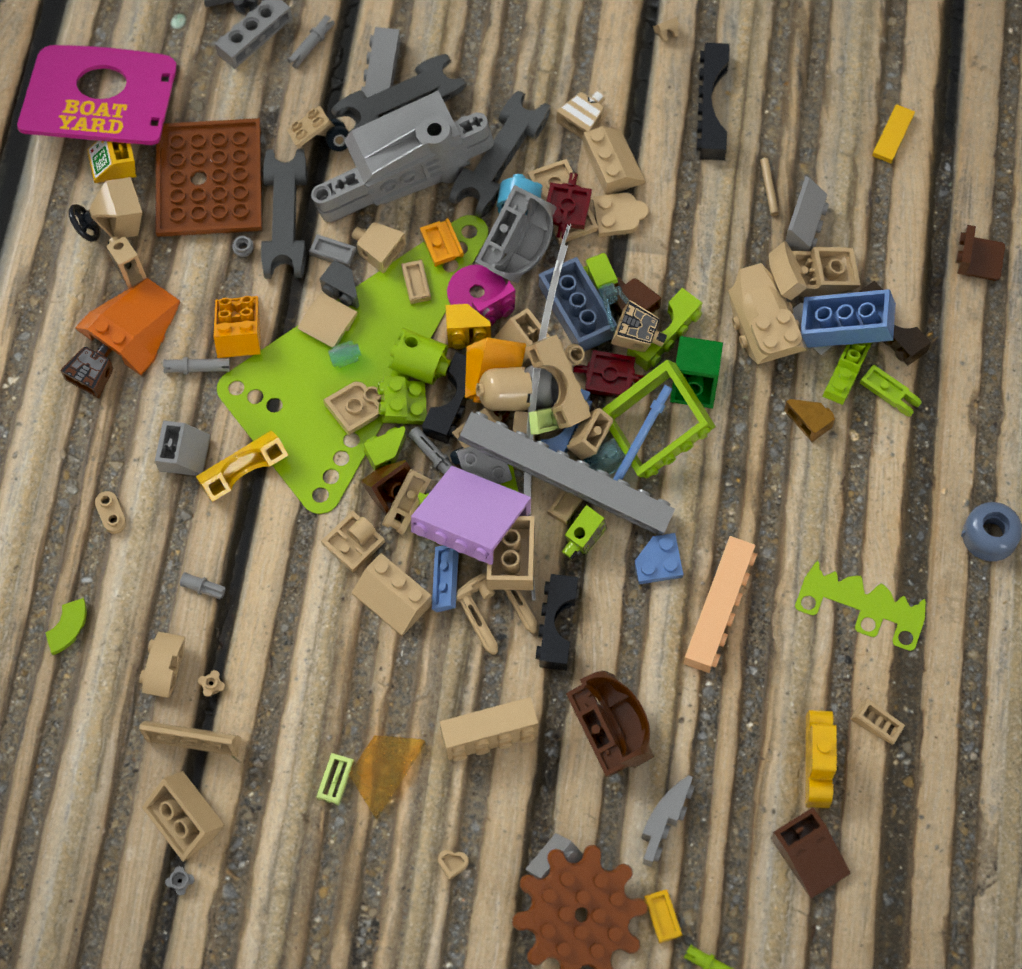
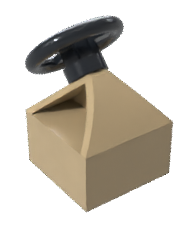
M129 177L105 181L89 210L81 205L73 204L69 208L68 215L76 232L85 240L95 242L100 236L98 225L111 238L138 236L142 210L132 179ZM87 229L93 230V236L86 233Z

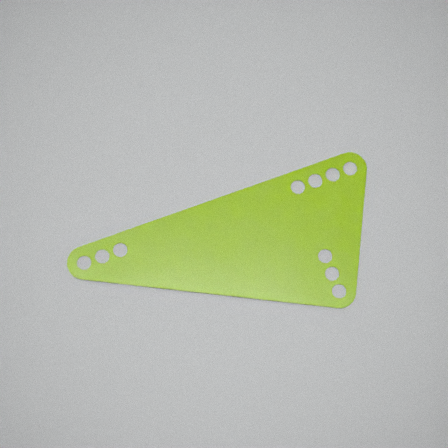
M465 215L451 223L458 241L465 243L468 247L464 257L455 258L458 262V268L454 272L445 271L443 264L435 267L423 241L392 262L384 274L379 271L356 286L359 307L357 309L351 305L348 307L357 311L358 314L349 331H345L336 349L297 329L298 326H296L263 348L261 354L251 356L230 370V372L224 374L218 381V397L253 441L271 430L279 437L288 456L272 466L308 511L315 514H325L332 511L338 505L365 457L364 443L369 438L376 436L383 425L382 415H379L376 420L354 432L360 438L359 444L352 448L347 447L343 442L347 433L324 405V399L353 382H361L368 388L371 386L377 387L378 382H381L383 376L405 377V381L408 380L410 376L388 368L392 358L390 356L391 349L394 344L398 345L400 341L398 337L402 328L428 338L433 336L446 312V305H450L447 287L451 277L461 268L474 263L488 237V226L480 217ZM465 226H474L477 229L476 236L465 238L462 235V229ZM422 260L431 300L410 304L401 264ZM239 381L243 383L244 391L239 395H232L228 391V387L232 382ZM252 390L261 391L263 393V400L258 404L250 403L247 399L249 392ZM274 398L281 400L283 404L281 410L275 413L268 411L266 407L267 402ZM344 451L348 453L350 458L346 465L339 466L334 463L333 457L337 452ZM332 469L339 473V479L336 483L327 484L324 482L323 474L327 470ZM318 488H324L329 493L328 499L321 503L316 502L312 497L313 492Z

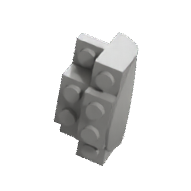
M514 185L475 262L510 281L518 283L522 275L531 270L545 254L552 237L553 214L557 207Z

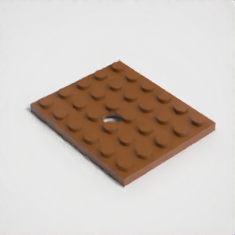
M260 118L163 124L160 141L156 144L157 237L262 231ZM195 173H204L207 177L206 181L200 185L191 182V178L195 176Z

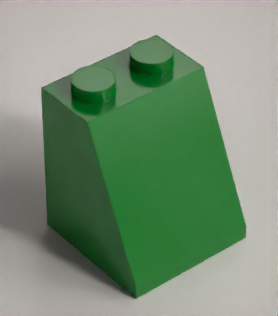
M680 336L676 365L703 407L713 409L723 342ZM673 382L670 402L688 405Z

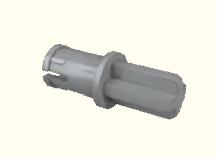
M184 572L180 579V586L197 591L199 595L203 593L221 599L225 594L224 586L207 581L205 577L199 578Z

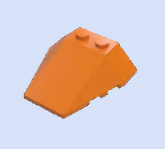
M146 278L90 311L75 329L91 341L96 338L122 357L125 365L139 375H142L155 361L159 346L165 339L166 330L172 323L180 300Z

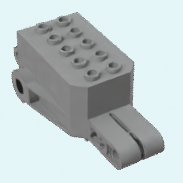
M439 91L427 95L352 130L344 142L356 168L317 185L312 190L311 196L323 220L334 222L371 204L376 206L386 204L441 182L453 183L464 167L470 165V158L488 151L493 146L494 140L487 117L482 113L476 112L468 116H462L454 122Z

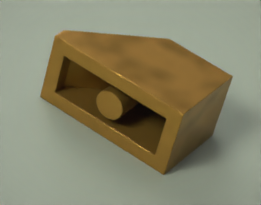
M795 399L786 401L784 411L811 442L833 427L835 421L834 414L829 408H825L822 403Z

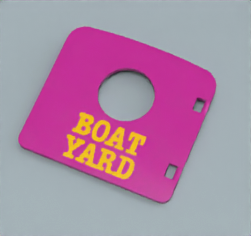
M75 45L47 46L40 50L17 123L18 131L31 135L155 145L159 143L162 127L177 71L176 62L168 55L128 49ZM96 69H111L119 72L126 79V85L119 94L105 99L85 96L77 88V83L85 73ZM162 77H169L168 82H163ZM152 121H158V126H151Z

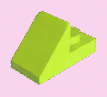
M605 253L586 259L587 266L583 268L598 290L618 283Z

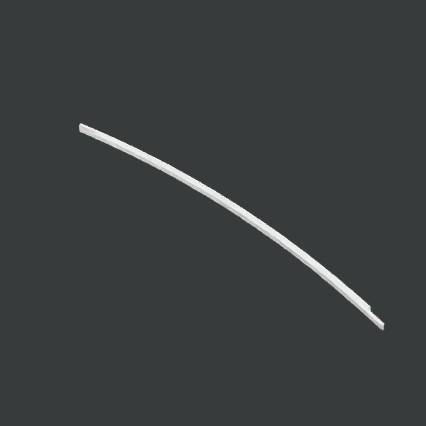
M567 224L555 264L539 340L546 338L553 301L568 246H565L571 224L570 226ZM534 368L532 394H530L526 434L529 436L528 439L532 441L533 434L530 431L529 412L536 411L541 368ZM524 472V495L531 497V475ZM534 582L533 590H531L532 601L536 600Z

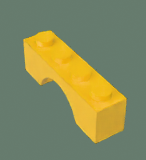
M271 430L195 477L205 494L213 502L230 492L235 482L246 473L260 467H270L287 457L288 453L279 437Z

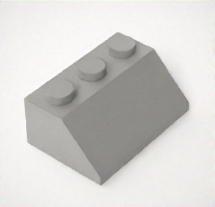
M806 176L785 240L791 251H810L813 247H816L818 239L814 237L816 232H821L824 222L820 218L821 215L826 216L829 203H826L827 193L811 178Z

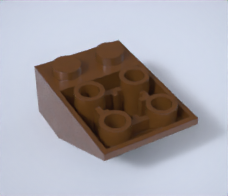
M814 807L774 831L770 838L811 899L851 874L828 828Z

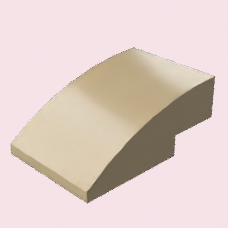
M813 247L811 251H792L804 273L802 278L807 285V288L796 297L838 293L861 286L853 248Z

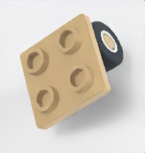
M321 106L308 111L304 118L293 122L287 130L297 148H300L314 136L320 135L326 138V143L333 151L340 152L347 149L344 140L349 131L339 119H329Z

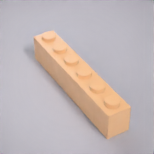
M729 536L685 655L684 665L706 673H710L712 667H717L721 656L717 654L719 646L724 647L728 634L724 633L727 626H732L735 618L732 610L734 605L739 606L743 595L739 592L742 585H747L750 573H747L748 566H753L757 557V553H754L755 544Z

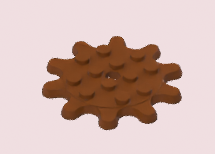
M587 846L582 859L577 863L569 862L560 849H552L547 856L550 865V872L547 877L539 879L528 874L521 878L520 887L530 895L532 904L527 911L516 913L512 918V924L517 930H530L535 935V944L527 953V960L530 964L538 966L545 960L553 958L558 961L560 969H580L583 966H590L593 969H613L610 960L613 952L623 950L626 953L634 954L640 949L639 939L629 931V922L632 918L646 914L648 905L645 900L629 898L625 893V885L633 875L631 866L620 864L612 871L605 870L601 866V850L598 846ZM583 907L586 909L587 917L586 920L579 922L575 917V912Z

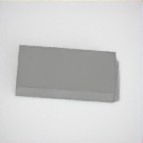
M317 234L309 250V255L329 262L335 260L349 268L357 250L355 246Z

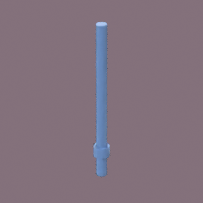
M664 385L658 398L653 400L650 406L652 409L613 478L614 480H623L658 414H662L666 406L664 404L672 391V388Z

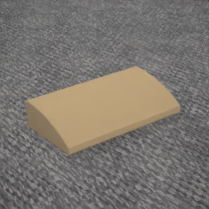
M143 721L139 727L147 742L237 757L242 740L238 735L152 721Z

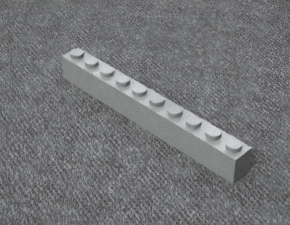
M476 411L469 414L458 437L459 441L656 535L665 533L675 508L670 507L671 504L663 499L656 500L650 497V493L642 489L637 491L631 488L630 484L624 480L618 479L616 481L610 478V474L605 471H595L589 468L590 465L584 461L577 460L576 462L570 459L569 455L563 451L557 450L555 452L549 449V445L542 441L534 442L528 439L529 436L523 432L516 431L515 433L509 430L508 426L502 422L496 421L494 423L488 420V416Z

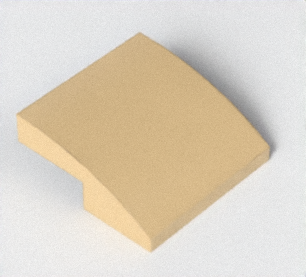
M321 292L304 315L297 329L336 349L345 331H349L358 312Z

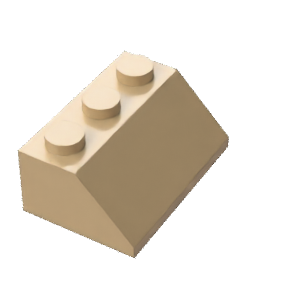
M602 126L583 133V147L605 195L615 194L645 183V179L622 131Z
M382 553L364 570L352 591V595L401 636L432 605V595Z
M183 771L163 778L142 806L143 810L182 861H186L211 842L224 826L223 822Z

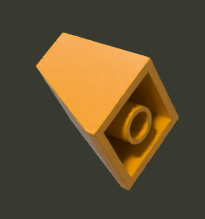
M486 337L467 346L465 398L473 399L475 403H481L480 398L476 395V385L487 370L522 367L526 343Z

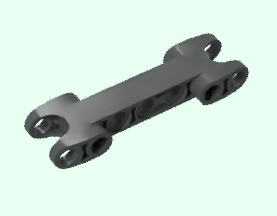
M442 54L420 63L415 68L416 76L368 98L362 90L352 93L335 104L331 112L335 117L348 116L355 120L357 125L348 132L349 134L360 126L436 91H439L443 101L446 102L462 92L467 83L463 78L450 79L443 73V69L451 63V59L447 54Z
M516 91L507 101L499 115L498 121L504 125L494 139L493 146L485 153L474 171L468 168H464L451 190L449 201L456 205L466 197H475L479 200L475 214L484 217L498 200L500 184L497 183L525 138L527 136L534 139L538 138L550 115L551 105L544 103L535 110H527L522 107L525 93Z
M267 149L263 170L264 186L274 187L272 241L261 242L264 278L271 279L275 268L281 264L292 266L295 278H302L306 264L305 240L295 239L297 186L307 185L304 149H297L295 157L291 161L284 163L275 158L274 149Z

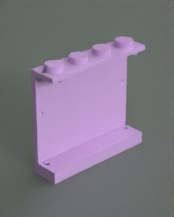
M451 466L412 514L411 532L492 565L496 546L519 516H528L530 514L531 497Z

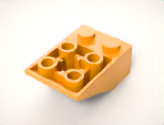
M258 296L215 300L214 343L217 358L261 354Z

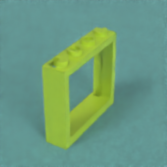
M665 360L602 409L613 418V423L609 430L625 456L631 445L615 419L670 377L699 421L698 424L644 464H642L636 454L631 466L637 476L646 479L652 475H657L660 468L673 463L676 460V456L692 449L696 441L708 437L707 434L716 427L676 363L670 360Z

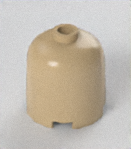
M525 367L489 369L483 373L479 383H477L476 395L488 410L526 411L530 406V403L527 402L528 394H532L530 373L524 372Z

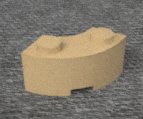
M158 632L155 639L150 640L146 668L141 671L139 682L143 684L142 693L166 698L170 697L176 687L178 670L184 657L185 636Z

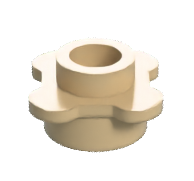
M216 670L211 671L207 676H200L198 679V683L202 685L204 689L203 694L206 697L217 694L225 688V684L220 681V674Z

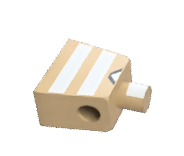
M583 92L578 93L557 110V123L583 140V133L598 128L603 120L604 107L601 104L605 100L604 96L599 92H595L591 97Z

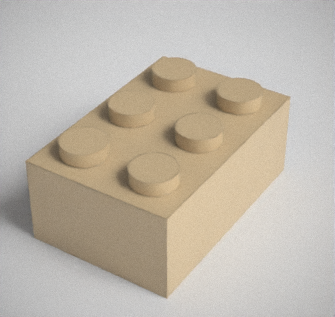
M519 516L494 549L493 564L487 563L486 580L488 590H533L535 516Z

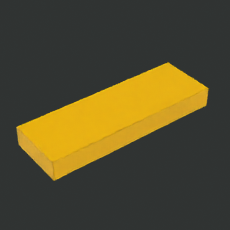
M898 104L895 105L873 151V157L892 163L914 117L915 111Z

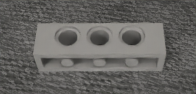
M263 0L257 8L250 11L242 21L236 23L227 34L217 40L215 46L218 56L234 69L237 68L292 20L290 6L282 0Z

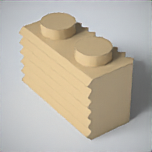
M601 408L591 411V417L579 422L580 425H577L578 428H576L574 435H572L573 438H571L569 445H567V448L581 460L597 454L613 423V418Z

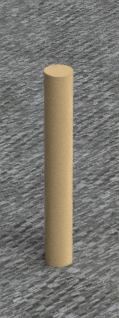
M762 158L760 162L771 216H777L779 211L769 159Z

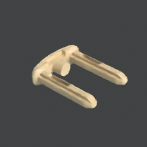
M487 572L468 581L457 591L456 602L461 604L485 650L491 655H495L498 653V644L472 598L473 593L477 591L480 592L484 600L495 595L494 590L487 589ZM504 590L525 629L531 634H536L539 631L538 622L520 590L513 591L521 606L518 605L511 590ZM469 608L473 609L481 626H478Z

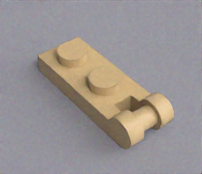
M410 469L382 525L387 528L392 527L396 529L397 533L403 535L411 521L412 514L419 505L418 495L420 492L425 493L431 479ZM397 513L403 515L401 521L394 519Z

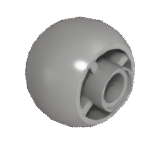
M533 365L528 366L524 370L525 373H530L531 381L534 370ZM542 368L540 370L536 410L553 407L559 394L556 379L549 371ZM528 394L527 402L530 401V394Z

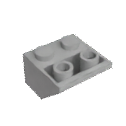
M163 421L155 457V463L159 472L194 476L204 472L210 434L186 423Z
M555 833L525 870L530 875L542 879L547 877L550 872L547 856L552 849L563 851L566 859L571 863L579 862L583 857V853L572 841Z

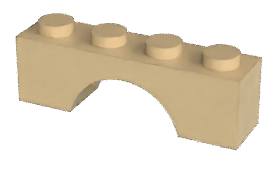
M557 334L525 347L533 368H542L549 371L557 381L559 389L558 399L551 410L559 428L571 427L591 417L589 405L584 400L581 386L575 379L572 365L566 358L563 344L558 339Z

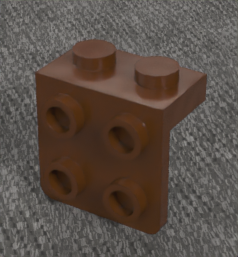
M967 225L965 232H961L958 245H961V251L958 250L955 263H958L957 274L993 281L1000 280L1005 244L1003 242L974 237L976 226Z

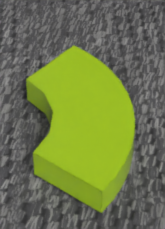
M84 598L63 604L60 621L53 629L45 632L52 655L64 651L73 644L82 627H84L87 615Z

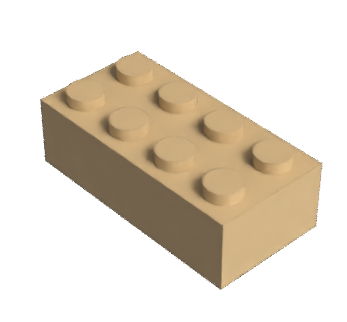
M531 697L439 721L448 760L453 759L454 761L464 760L467 758V755L474 753L476 755H483L496 747L505 749L511 747L512 743L519 741L522 743L531 742L538 736V720Z

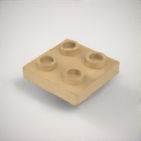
M352 511L321 540V543L354 573L385 543V539L376 532L374 526L366 518L360 517Z

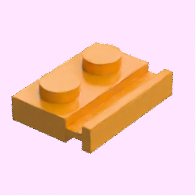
M449 218L446 221H438L420 228V233L435 267L453 261L457 257H464L463 250Z

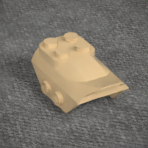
M762 263L738 270L736 281L728 292L733 313L732 324L734 329L739 331L740 345L743 349H746L748 356L757 364L806 351L799 321L795 320L792 304L790 301L787 302L786 298L781 295L772 273Z

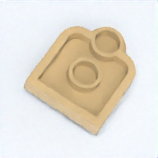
M630 193L593 196L599 237L633 233L638 229L639 221L643 220L648 214L647 205L642 201H636L635 197Z
M353 382L324 399V405L348 436L379 417L378 406L379 402H381V395H378L377 387L374 386L367 388L361 382Z

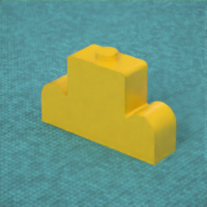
M808 710L806 714L805 807L830 808L833 800V777L837 769V727L833 725L832 711Z

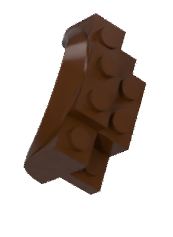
M607 671L595 672L580 679L582 685L566 693L606 777H611L629 766L636 768L655 757L649 746L650 726L647 715L636 696L629 688L618 681L614 674Z

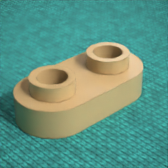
M110 491L98 494L95 499V505L106 531L111 534L122 532L126 527V519L116 495ZM105 499L110 500L107 504H103ZM112 518H117L116 522H110Z

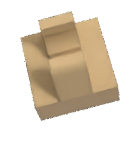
M677 17L653 26L655 34H658L663 42L668 41V31L672 33L673 38L679 36Z

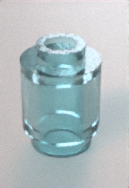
M352 341L333 346V349L328 350L333 367H342L359 361L358 357L361 356L358 344H353Z

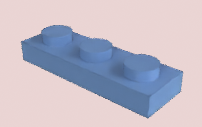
M444 545L435 547L432 610L435 612L456 608L458 552Z

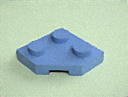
M675 533L653 536L636 558L634 564L638 585L683 578L684 574Z

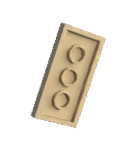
M564 159L529 171L528 178L542 185L541 199L547 201L550 182L558 184L568 183L569 174L573 171L568 160ZM590 208L585 229L570 228L566 242L598 231V225ZM553 225V233L556 237L559 226ZM561 236L560 239L556 237L558 244H561L563 240Z

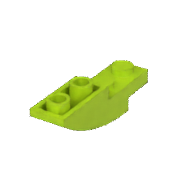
M872 343L846 345L822 397L841 405L844 404Z

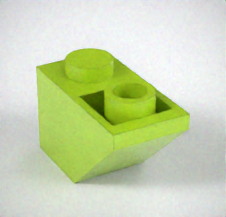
M404 426L391 428L386 434L379 437L373 436L364 443V453L374 471L379 467L397 462L406 438Z

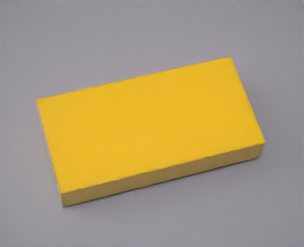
M665 889L644 896L659 944L682 937L668 890Z

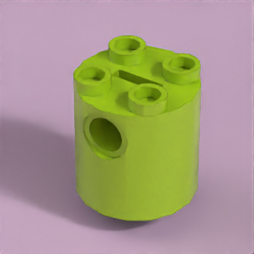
M402 328L398 340H400L398 345L394 344L391 349L390 356L392 358L388 368L434 385L439 377L447 375V370L452 361L446 358L448 345Z

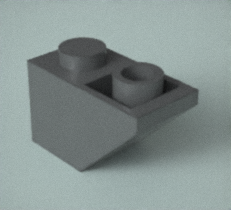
M334 260L320 277L322 291L330 297L338 298L344 305H351L357 309L359 301L352 269Z

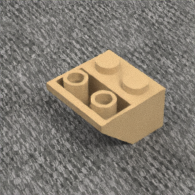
M526 308L510 318L494 339L526 343L527 347L539 340L541 324L529 308ZM525 350L522 367L526 368L532 363Z

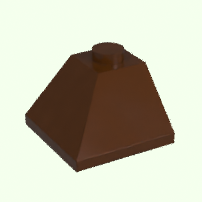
M406 460L379 467L361 480L370 497L385 515L389 512L411 469ZM397 513L394 519H397L401 514Z

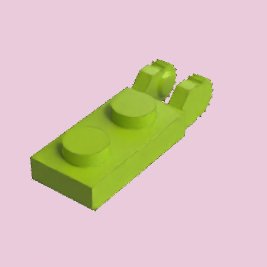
M873 365L860 380L861 385L894 408L897 407L899 412L908 417H911L914 411L902 399L905 398L914 407H919L922 402L918 396L909 391V388L876 365Z

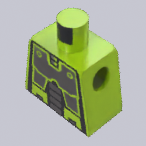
M586 505L566 532L565 537L568 544L561 552L571 560L579 551L587 554L607 530L605 518Z

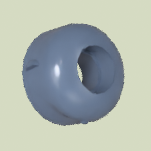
M987 502L977 506L970 512L963 525L961 537H963L967 549L975 557L985 561H1000L1009 557L1015 551L1022 537V523L1016 512L1009 506L998 502ZM988 523L997 525L1002 531V536L994 537L989 535L983 526Z

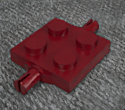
M573 172L569 174L568 183L558 184L550 182L547 202L557 207L553 214V225L559 226L556 235L559 239L560 236L563 239L567 224L568 226L571 224L570 228L584 230L592 189L576 185L578 174L574 173L573 178Z
M596 350L592 351L591 360L587 366L576 365L573 368V373L586 374V391L592 394L615 398L629 389L633 383H637L644 377V375L635 374L634 365L636 357Z

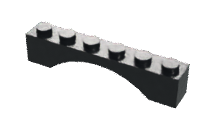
M705 42L704 51L700 50L699 63H703V68L699 69V80H703V85H699L698 98H702V103H698V115L701 116V121L697 122V133H701V139L697 138L696 151H700V159L725 161L727 131L715 115L712 106V94L718 82L728 72L730 44Z

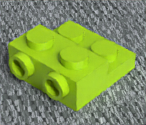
M383 376L377 386V393L381 395L378 413L382 415V423L423 425L427 416L425 382L405 381V377Z

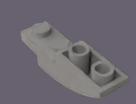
M687 776L666 793L653 810L642 833L641 839L649 841L642 864L652 867L653 861H659L663 848L659 847L661 839H667L671 827L667 823L676 826L678 820L683 821L687 811V807L683 806L685 799H691L695 788L694 785H691L693 777Z

